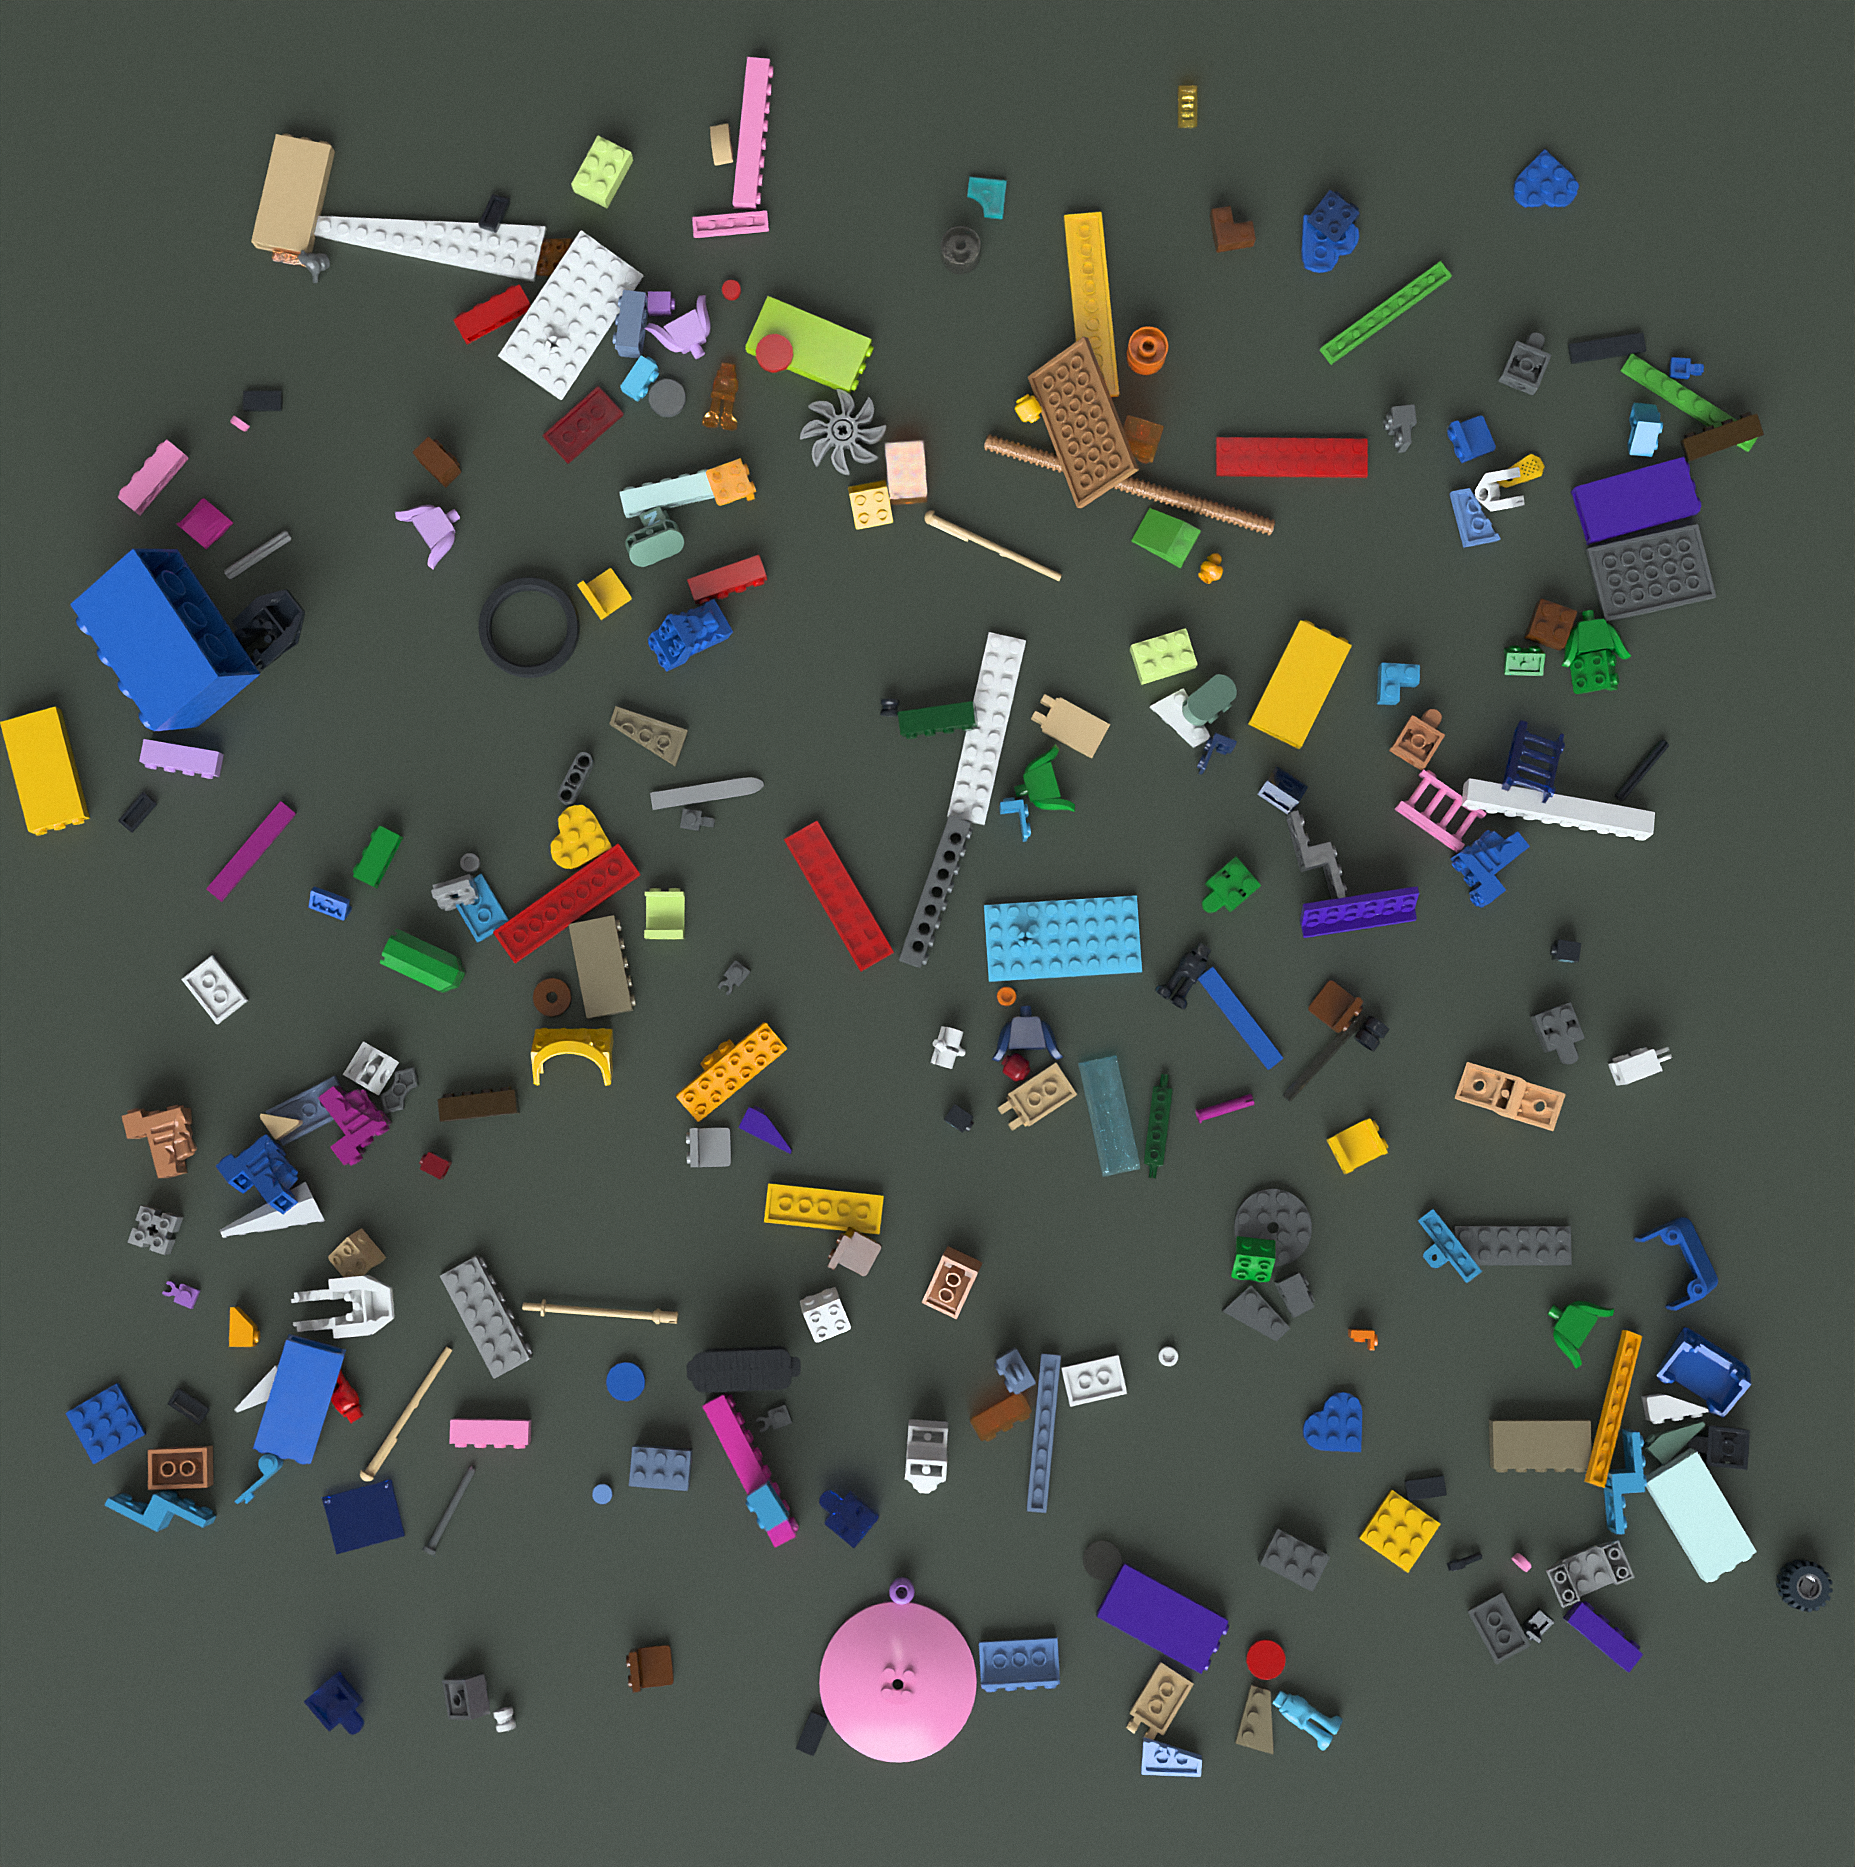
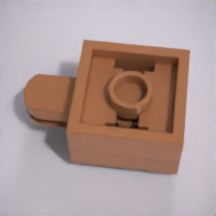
M1429 709L1423 714L1421 719L1412 715L1405 723L1389 751L1419 770H1423L1445 736L1436 730L1442 720L1440 712L1435 709Z

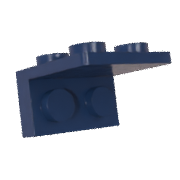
M1217 733L1213 737H1209L1204 747V750L1207 751L1206 755H1202L1197 765V768L1200 769L1198 774L1202 775L1205 771L1214 748L1220 754H1231L1237 741Z

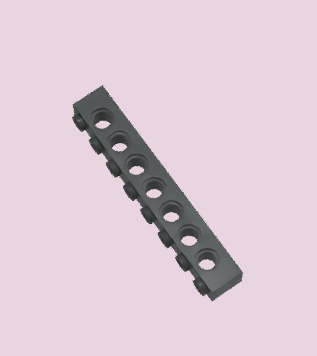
M949 815L899 958L900 962L920 969L922 964L926 965L929 954H926L928 946L932 947L935 941V936H933L934 929H939L942 918H939L941 910L945 911L948 900H945L947 892H952L955 883L952 882L953 875L958 874L961 864H958L960 856L964 857L967 846H964L966 838L970 839L973 828H970L971 822ZM953 834H958L961 837V841L953 843L950 837ZM952 852L955 855L954 860L946 861L944 859L945 853ZM946 870L949 876L946 879H940L938 872ZM934 888H940L943 893L940 897H934L931 891ZM934 906L936 913L931 916L927 915L925 912L926 907ZM927 924L930 930L928 933L923 934L919 931V926ZM921 942L924 948L922 951L916 952L912 948L913 944Z

